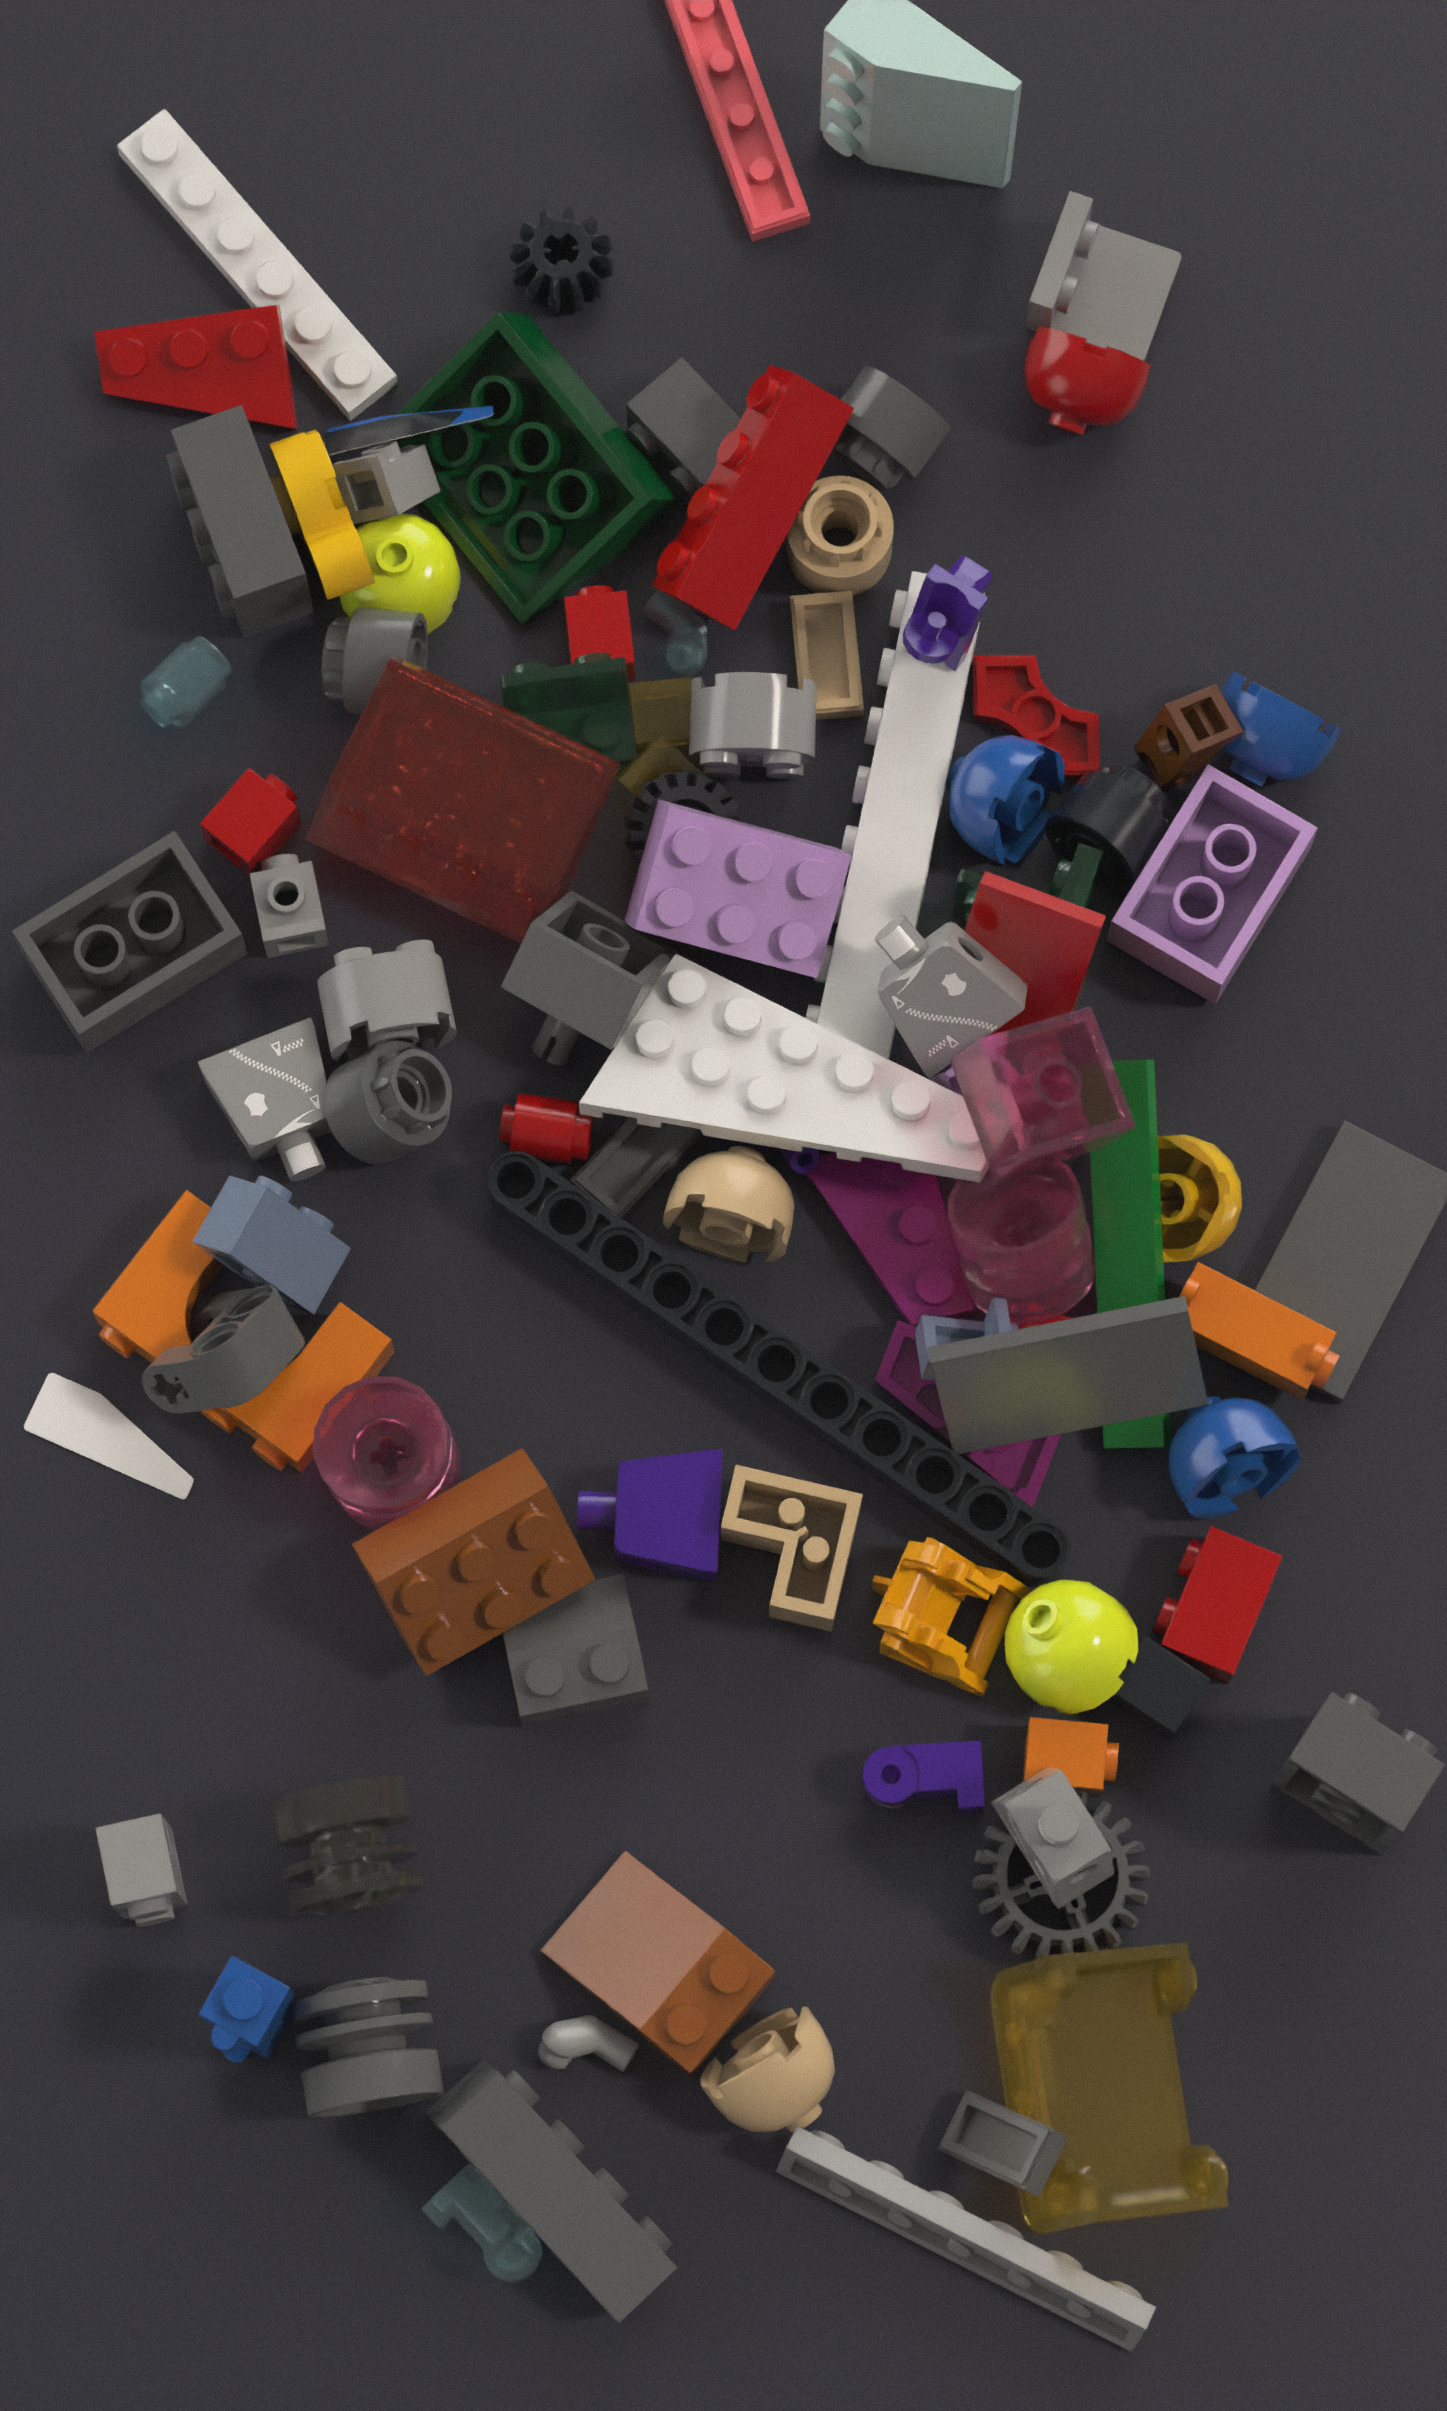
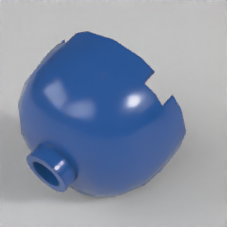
M1232 670L1221 694L1244 732L1232 744L1222 747L1230 756L1234 757L1229 769L1261 787L1268 776L1273 779L1290 782L1305 778L1318 769L1332 751L1343 729L1328 722L1321 733L1318 730L1324 719L1251 681L1246 692L1241 690L1246 677Z
M1015 735L993 737L976 746L966 756L958 758L949 771L946 787L950 791L948 796L950 820L962 841L979 854L1005 865L1004 859L1013 863L1021 861L1037 845L1045 833V823L1052 814L1044 809L1050 791L1052 790L1060 795L1062 793L1065 763L1061 754L1038 742Z
M1217 1396L1207 1398L1208 1405L1189 1409L1187 1412L1188 1419L1181 1424L1175 1433L1169 1449V1474L1179 1498L1184 1502L1187 1510L1193 1517L1209 1519L1229 1515L1240 1510L1230 1499L1255 1487L1258 1488L1261 1500L1286 1482L1300 1465L1301 1456L1297 1450L1299 1448L1291 1431L1271 1408L1258 1400L1235 1397L1221 1400Z

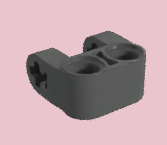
M265 1284L251 1289L222 1292L215 1295L194 1319V1329L197 1334L195 1341L190 1345L170 1347L163 1350L142 1374V1385L152 1402L170 1413L181 1414L217 1407L231 1408L250 1401L268 1387L305 1345V1339L276 1287L272 1284Z

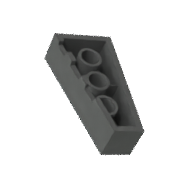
M481 2060L424 2114L440 2131L451 2139L466 2160L503 2196V2199L513 2211L546 2243L549 2250L606 2312L620 2323L677 2269L676 2265L665 2254L673 2246V2243L647 2215L637 2224L620 2204L629 2197L626 2191L603 2167L593 2175L576 2157L585 2148L583 2144L558 2118L550 2126L542 2120L532 2109V2106L540 2100V2097L514 2069L504 2078L500 2072L484 2060Z

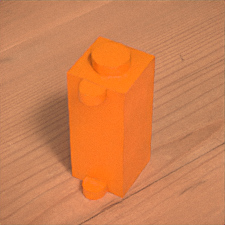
M1198 1262L1179 1296L1186 1297L1196 1346L1302 1401L1311 1384L1323 1390L1340 1355L1329 1350L1337 1332Z

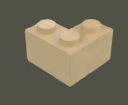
M735 1465L721 1524V1540L781 1554L769 1605L770 1618L832 1632L863 1494Z

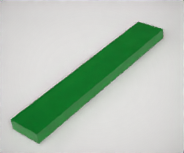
M1154 1059L1086 1063L1097 1314L1165 1300ZM1170 1412L1103 1426L1104 1448L1167 1447L1172 1442Z

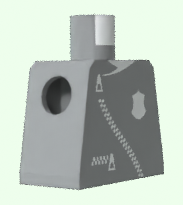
M901 915L883 927L875 937V942L893 961L881 973L877 990L878 996L920 1068L929 1079L1025 1008L1028 988L1025 982L953 922L945 923L924 939L908 919Z
M311 1017L198 1061L206 1086L254 1161L279 1153L290 1181L307 1179L325 1169L326 1166L315 1138L332 1131L326 1119L324 1109V1091L327 1079L315 1026Z
M1047 1767L991 1802L1057 1909L1114 1875L1112 1851L1061 1769Z

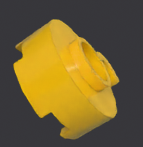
M316 429L306 433L302 432L269 444V450L277 475L269 478L291 536L299 534L310 562L316 566L327 600L374 584V577L357 530L353 525L348 508L344 506L335 479L337 476L319 432Z

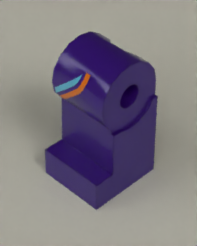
M981 1741L887 1746L872 1753L864 1764L862 1778L865 1793L873 1803L881 1808H901L913 1799L957 1797L958 1814L984 1813Z

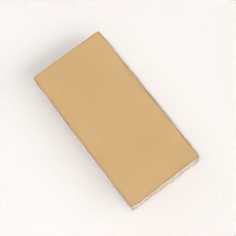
M852 591L790 596L798 689L802 690L803 678L812 680L817 684L816 720L863 716L864 705Z

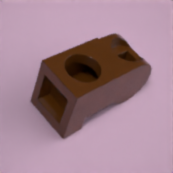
M1213 684L1165 704L1139 739L1134 750L1140 760L1150 768L1155 777V784L1163 793H1167L1185 785L1200 775L1220 748L1232 744L1244 731L1216 684Z

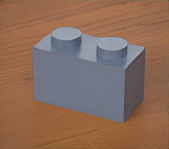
M229 1175L192 1243L254 1287L265 1284L275 1286L286 1306L314 1315L351 1248L330 1233L334 1224L329 1219L307 1207L301 1206L298 1210L291 1205L289 1201L293 1194L279 1183L264 1176H259L256 1182L253 1183Z

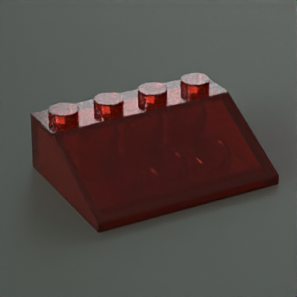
M393 655L389 658L327 783L306 840L521 944L531 923L568 893L620 763Z

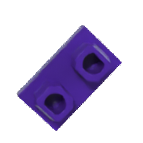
M962 555L949 571L935 564L925 576L912 615L908 619L903 631V644L907 652L915 659L924 663L937 664L945 662L947 667L956 672L967 656L989 597L984 595L992 580L993 575L991 572Z

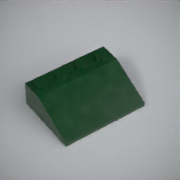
M498 311L395 414L493 406V415L391 441H397L399 449L407 445L418 446L425 444L441 491L424 500V504L522 625H527L637 543L680 500L529 315Z

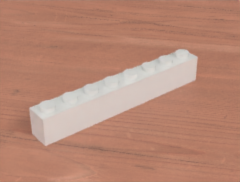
M912 571L908 591L896 589L889 626L900 628L896 650L884 648L877 685L888 687L883 709L871 707L864 743L875 745L871 768L860 765L858 768L852 803L863 805L858 827L846 826L841 850L852 855L846 886H843L833 923H838L834 945L826 946L818 978H814L816 982L825 983L821 1006L809 1004L806 1019L887 1059L890 1058L896 1026L880 1001L877 990L881 973L893 961L875 942V937L883 927L901 915H904L915 929L917 928L947 776L949 774L980 625L979 622L967 656L956 672L947 667L945 662L932 664L915 659L907 652L903 644L904 628L912 615L922 584L927 575Z

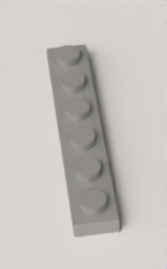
M797 2126L777 2167V2173L1131 2352L1144 2334L1156 2309L1155 2306L1143 2301L1141 2294L1133 2287L1118 2281L1106 2282L1084 2271L1082 2265L1068 2254L1059 2251L1046 2252L1024 2241L1021 2233L1012 2226L994 2220L987 2222L965 2211L962 2204L951 2195L936 2190L927 2192L905 2181L901 2172L893 2166L876 2160L868 2162L846 2151L838 2139L825 2132L816 2130L808 2132Z

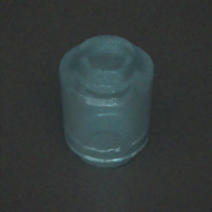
M196 636L190 643L181 642L140 682L139 686L144 694L140 704L145 712L160 726L166 728L172 723L179 728H184L226 687L224 679L232 673V667L225 656L212 643L201 636Z

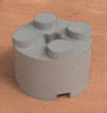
M761 672L715 674V686L706 688L702 677L692 679L689 758L703 766V775L707 777H740L742 766L766 767V777L802 778L804 775V765L815 761L817 684L812 680L803 678L802 690L787 687V675Z
M430 940L406 942L399 945L396 951L374 955L369 947H355L343 950L334 955L336 967L325 972L317 981L331 1057L336 1061L340 1059L343 1052H347L349 1061L388 1041H404L417 1047V1043L434 1038L435 1048L437 1049L452 1041L457 1034L443 961L435 953L433 942Z

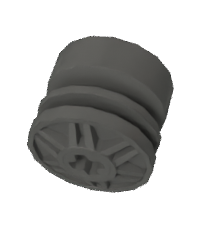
M378 1977L349 1981L329 1986L313 1996L290 2004L295 2023L323 2022L324 2024L323 2028L296 2036V2043L299 2049L328 2050L329 2055L328 2062L316 2065L301 2073L309 2118L337 2117L379 2111L419 2103L444 2095L438 2051L430 2048H407L406 2037L433 2026L431 2013L402 2014L401 2012L402 2008L429 2000L425 1980L402 1981L389 1979V1977Z

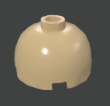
M733 1146L728 1149V1152H713L698 1157L689 1163L677 1176L670 1191L664 1212L663 1225L668 1230L674 1222V1224L682 1228L678 1240L707 1255L733 1262L747 1263L750 1251H767L764 1263L774 1262L785 1255L791 1234L794 1214L791 1188L779 1172L765 1162V1157L760 1152L748 1147Z
M802 2006L800 2017L790 2007L762 2019L742 2032L730 2042L733 2048L739 2051L724 2066L721 2065L715 2056L706 2066L700 2077L701 2087L715 2107L730 2122L753 2132H773L787 2127L790 2132H794L797 2126L803 2129L821 2114L822 2108L819 2102L827 2095L831 2087L835 2068L832 2048L823 2028L809 2008Z

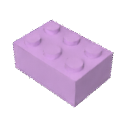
M1208 764L1112 919L1107 942L1216 1005L1310 851L1318 827Z
M658 799L624 922L635 930L818 978L852 855L839 848Z

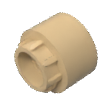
M830 476L815 481L786 535L787 561L795 577L805 587L817 594L852 591V596L865 592L875 585L884 575L892 553L894 524L887 501L873 486L854 477ZM841 527L851 531L856 539L849 545L839 547L829 544L823 535L832 528Z

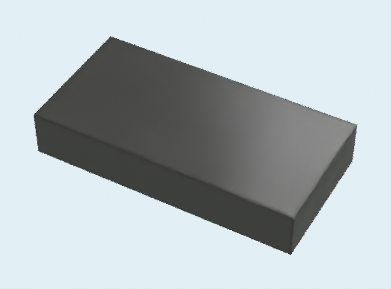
M629 1117L571 1179V1183L624 1220L700 1140L703 1133L697 1128L662 1123L661 1128L637 1124V1118Z
M966 2089L938 2150L1039 2198L1068 2137Z

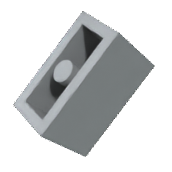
M161 1813L96 1828L110 1903L124 1920H135L136 1927L160 1924L175 1918L174 1908L188 1906L173 1831Z

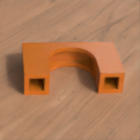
M188 1190L184 1192L92 1311L98 1324L103 1327L98 1334L99 1338L126 1358H129L136 1351L152 1363L163 1350L170 1347L192 1344L191 1319L195 1305L203 1291L223 1267L222 1263L192 1243L211 1207ZM339 1302L298 1357L286 1366L259 1395L239 1406L231 1408L217 1407L202 1410L201 1413L228 1433H231L238 1426L256 1439L251 1449L276 1469L282 1471L288 1463L300 1473H303L394 1354L392 1339Z

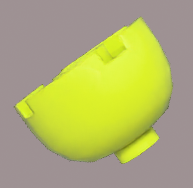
M403 513L397 516L364 522L356 528L375 583L339 596L342 608L348 617L352 618L354 611L359 606L419 612L425 616L428 634L446 622L452 612V605L457 598L461 577L454 549L441 531L434 524L417 515Z
M1058 1580L1040 1585L1023 1597L1011 1613L1005 1630L1006 1663L1020 1688L1042 1707H1053L1063 1714L1072 1715L1094 1709L1115 1695L1124 1683L1119 1676L1125 1669L1128 1658L1135 1663L1138 1653L1137 1627L1128 1611L1115 1598L1093 1584L1084 1581Z

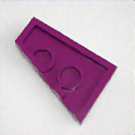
M837 1152L820 1155L818 1165L812 1171L804 1173L810 1184L815 1186L830 1208L834 1219L843 1232L848 1234L868 1263L869 1270L904 1321L917 1327L921 1315L954 1319L972 1315L974 1307L936 1175L903 1170L901 1164L866 1157H862L861 1162L837 1158Z
M898 1320L875 1381L950 1442L935 1380L921 1379L915 1337L917 1327ZM1061 1434L964 1454L1002 1486L1034 1507Z

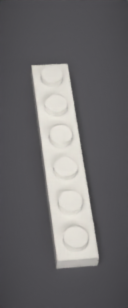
M165 108L117 145L121 158L251 308L280 305L286 348L349 421L398 384L397 375Z

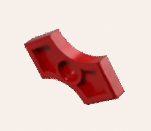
M973 655V722H983L998 726L1012 735L1038 742L1059 752L1065 763L1064 781H1079L1086 772L1100 771L1099 715L1071 708L1058 700L1048 690L1040 676L1036 655Z

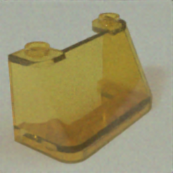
M1187 1942L1050 1955L1004 1969L996 1975L991 1990V2008L1006 2107L1068 2137L1040 2197L1038 2198L1019 2189L1024 2218L1035 2233L1065 2232L1229 2207L1226 2193L1228 2172L1225 2163L1210 2146L1203 2144L1191 2145L1170 2016L1181 2013L1187 2008L1197 1988L1196 1971L1189 1959Z

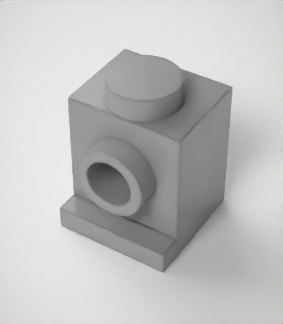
M389 441L364 450L361 453L362 457L340 461L332 465L337 476L335 479L344 506H347L353 524L397 516L441 491L425 444L418 446L407 445L399 449L397 441Z
M295 854L276 855L261 862L262 871L250 873L267 958L329 946L312 861L299 863V858ZM292 891L298 893L297 900L291 905L283 906L275 901L277 894Z

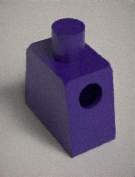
M705 1450L619 1462L617 1492H578L577 1529L615 1531L614 1557L617 1562L702 1581L717 1582L723 1450Z

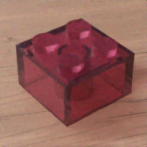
M1091 1006L980 1038L950 1059L994 1181L1104 1148L1136 1128Z

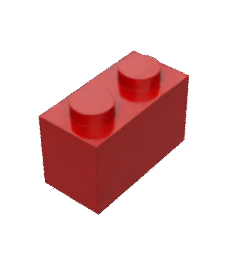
M1210 1526L1203 1542L1191 1538L1177 1570V1574L1188 1578L1179 1601L1166 1597L1152 1630V1633L1163 1637L1160 1646L1197 1671L1229 1684L1283 1556L1213 1526Z

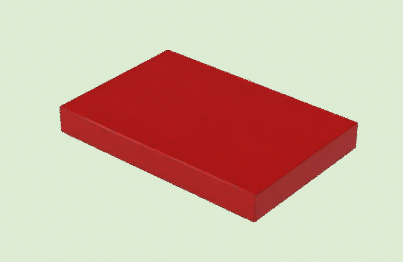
M985 871L964 931L1019 976L1028 986L1024 1010L985 1039L1001 1057L1019 1064L1036 1043L1059 1054L1106 916Z

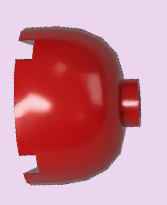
M1038 326L1034 338H1031L1027 349L1024 376L1026 388L1033 401L1051 412L1048 421L1049 425L1083 436L1086 425L1109 427L1123 421L1136 408L1149 380L1147 378L1151 369L1149 363L1109 346H1106L1105 349L1088 343L1086 338L1057 329Z

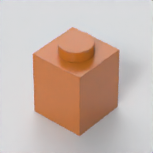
M1030 1717L1026 1729L1022 1783L1047 1767L1061 1769L1076 1793L1083 1791L1087 1793V1797L1099 1798L1103 1791L1104 1781L1115 1782L1119 1743L1107 1742V1724Z

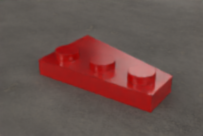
M280 305L94 332L103 394L212 414L242 405L247 420L298 429Z

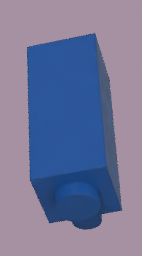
M232 1955L199 2015L213 2029L211 2033L213 2045L223 2051L224 2056L230 2062L241 2063L245 2061L251 2051L269 2060L292 2019L290 2004L299 1999L287 1985Z

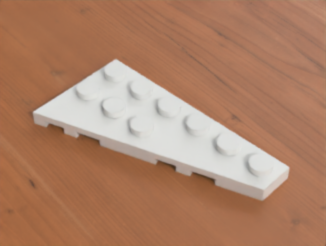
M678 954L674 955L579 1102L580 1114L603 1118L604 1113L637 1118V1124L661 1128L662 1123L697 1128L701 1130L704 1136L802 1152L803 1147L837 1152V1158L857 1162H861L862 1157L896 1162L901 1164L903 1170L979 1183L1011 1133L1012 1122Z

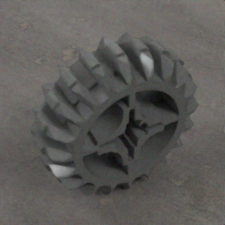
M1078 1791L1077 1795L1085 1806L1087 1793ZM1102 1801L1098 1805L1094 1816L1091 1817L1112 1851L1115 1881L1113 1897L1108 1909L1092 1923H1090L1085 1911L1086 1904L1083 1894L1059 1908L1064 1920L1068 1921L1071 1930H1054L1043 1927L1022 1913L1017 1906L1024 1903L1031 1904L1033 1902L1046 1901L1051 1902L1053 1905L1055 1904L1043 1886L1036 1888L1041 1885L1036 1874L1025 1878L1020 1884L1008 1887V1861L1017 1844L1010 1832L1006 1834L992 1826L986 1829L984 1837L989 1843L999 1848L997 1853L988 1850H978L976 1852L975 1863L991 1868L993 1872L992 1874L974 1877L972 1886L974 1890H993L994 1897L985 1899L978 1905L980 1915H990L1000 1910L1004 1916L992 1927L991 1934L995 1938H999L1011 1927L1019 1933L1010 1949L1013 1954L1020 1955L1024 1951L1028 1940L1039 1944L1035 1954L1036 1964L1045 1965L1049 1957L1050 1947L1060 1948L1061 1966L1067 1968L1071 1967L1074 1962L1073 1946L1080 1945L1084 1957L1091 1963L1099 1958V1950L1094 1940L1098 1936L1113 1950L1122 1943L1119 1934L1111 1926L1114 1922L1130 1930H1133L1138 1924V1918L1123 1907L1125 1903L1134 1906H1144L1147 1903L1148 1894L1140 1889L1130 1887V1882L1148 1879L1150 1868L1144 1865L1129 1866L1128 1859L1141 1854L1145 1847L1141 1840L1121 1845L1118 1839L1130 1829L1131 1822L1127 1818H1123L1109 1829L1103 1823L1112 1807L1107 1801Z

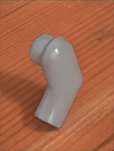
M585 2015L551 2024L542 2034L543 2041L539 2045L538 2055L546 2066L558 2070L565 2069L572 2058L593 2053L624 2072L640 2044L598 2017Z

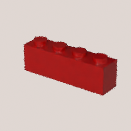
M769 365L766 373L761 375L751 386L746 399L747 408L736 429L728 433L721 442L717 451V464L706 485L700 487L692 496L687 508L688 518L676 541L670 543L662 552L657 564L658 574L651 585L708 619L733 630H736L854 410L850 405L800 375L773 365Z

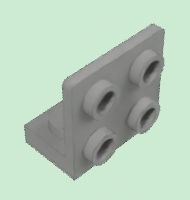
M1070 191L1029 300L1026 328L1036 331L1038 326L1057 329L1086 338L1088 343L1105 349L1106 346H1109L1145 361L1181 262V254L1178 251L1100 226L1098 223L1090 221L1093 198Z

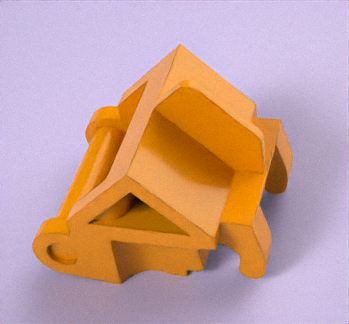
M927 1537L924 1543L909 1541L893 1578L889 1579L875 1575L872 1580V1589L884 1596L873 1621L874 1625L885 1631L880 1642V1653L933 1677L948 1681L964 1691L984 1696L989 1686V1683L984 1679L1003 1638L1010 1615L1016 1608L1017 1603L1029 1594L1030 1589L1006 1572L974 1564L934 1538ZM991 1594L993 1596L968 1653H966V1646L946 1634L961 1600L964 1601L966 1595L988 1600Z

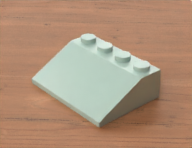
M848 0L824 29L820 130L823 131V137L827 143L837 152L848 157L855 154L870 165L1003 189L1011 176L1022 81L908 0Z

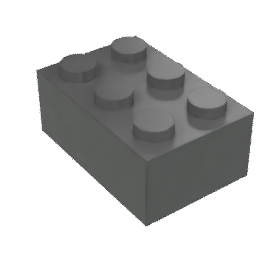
M240 405L171 429L176 451L165 455L172 474L171 479L183 511L187 512L193 530L192 535L204 567L214 564L207 568L225 623L236 619L243 638L313 614L305 570L243 406Z
M175 831L12 930L21 953L86 1054L248 954L241 931Z
M1331 1692L1273 1780L1272 1785L1382 1855L1403 1833L1445 1764L1434 1758L1437 1748L1422 1736L1408 1729H1403L1400 1735L1378 1722L1377 1719L1381 1713L1366 1700L1349 1692L1342 1699Z

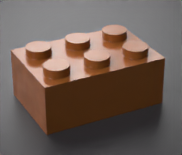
M523 1448L352 1544L400 1636L425 1676L596 1580L549 1486Z

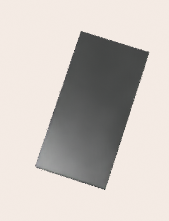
M1345 1120L1254 1290L1337 1332L1329 1350L1340 1355L1323 1390L1312 1384L1310 1388L1340 1404L1447 1201L1446 1172Z
M1185 1296L928 1347L930 1363L950 1442L956 1454L1208 1405Z

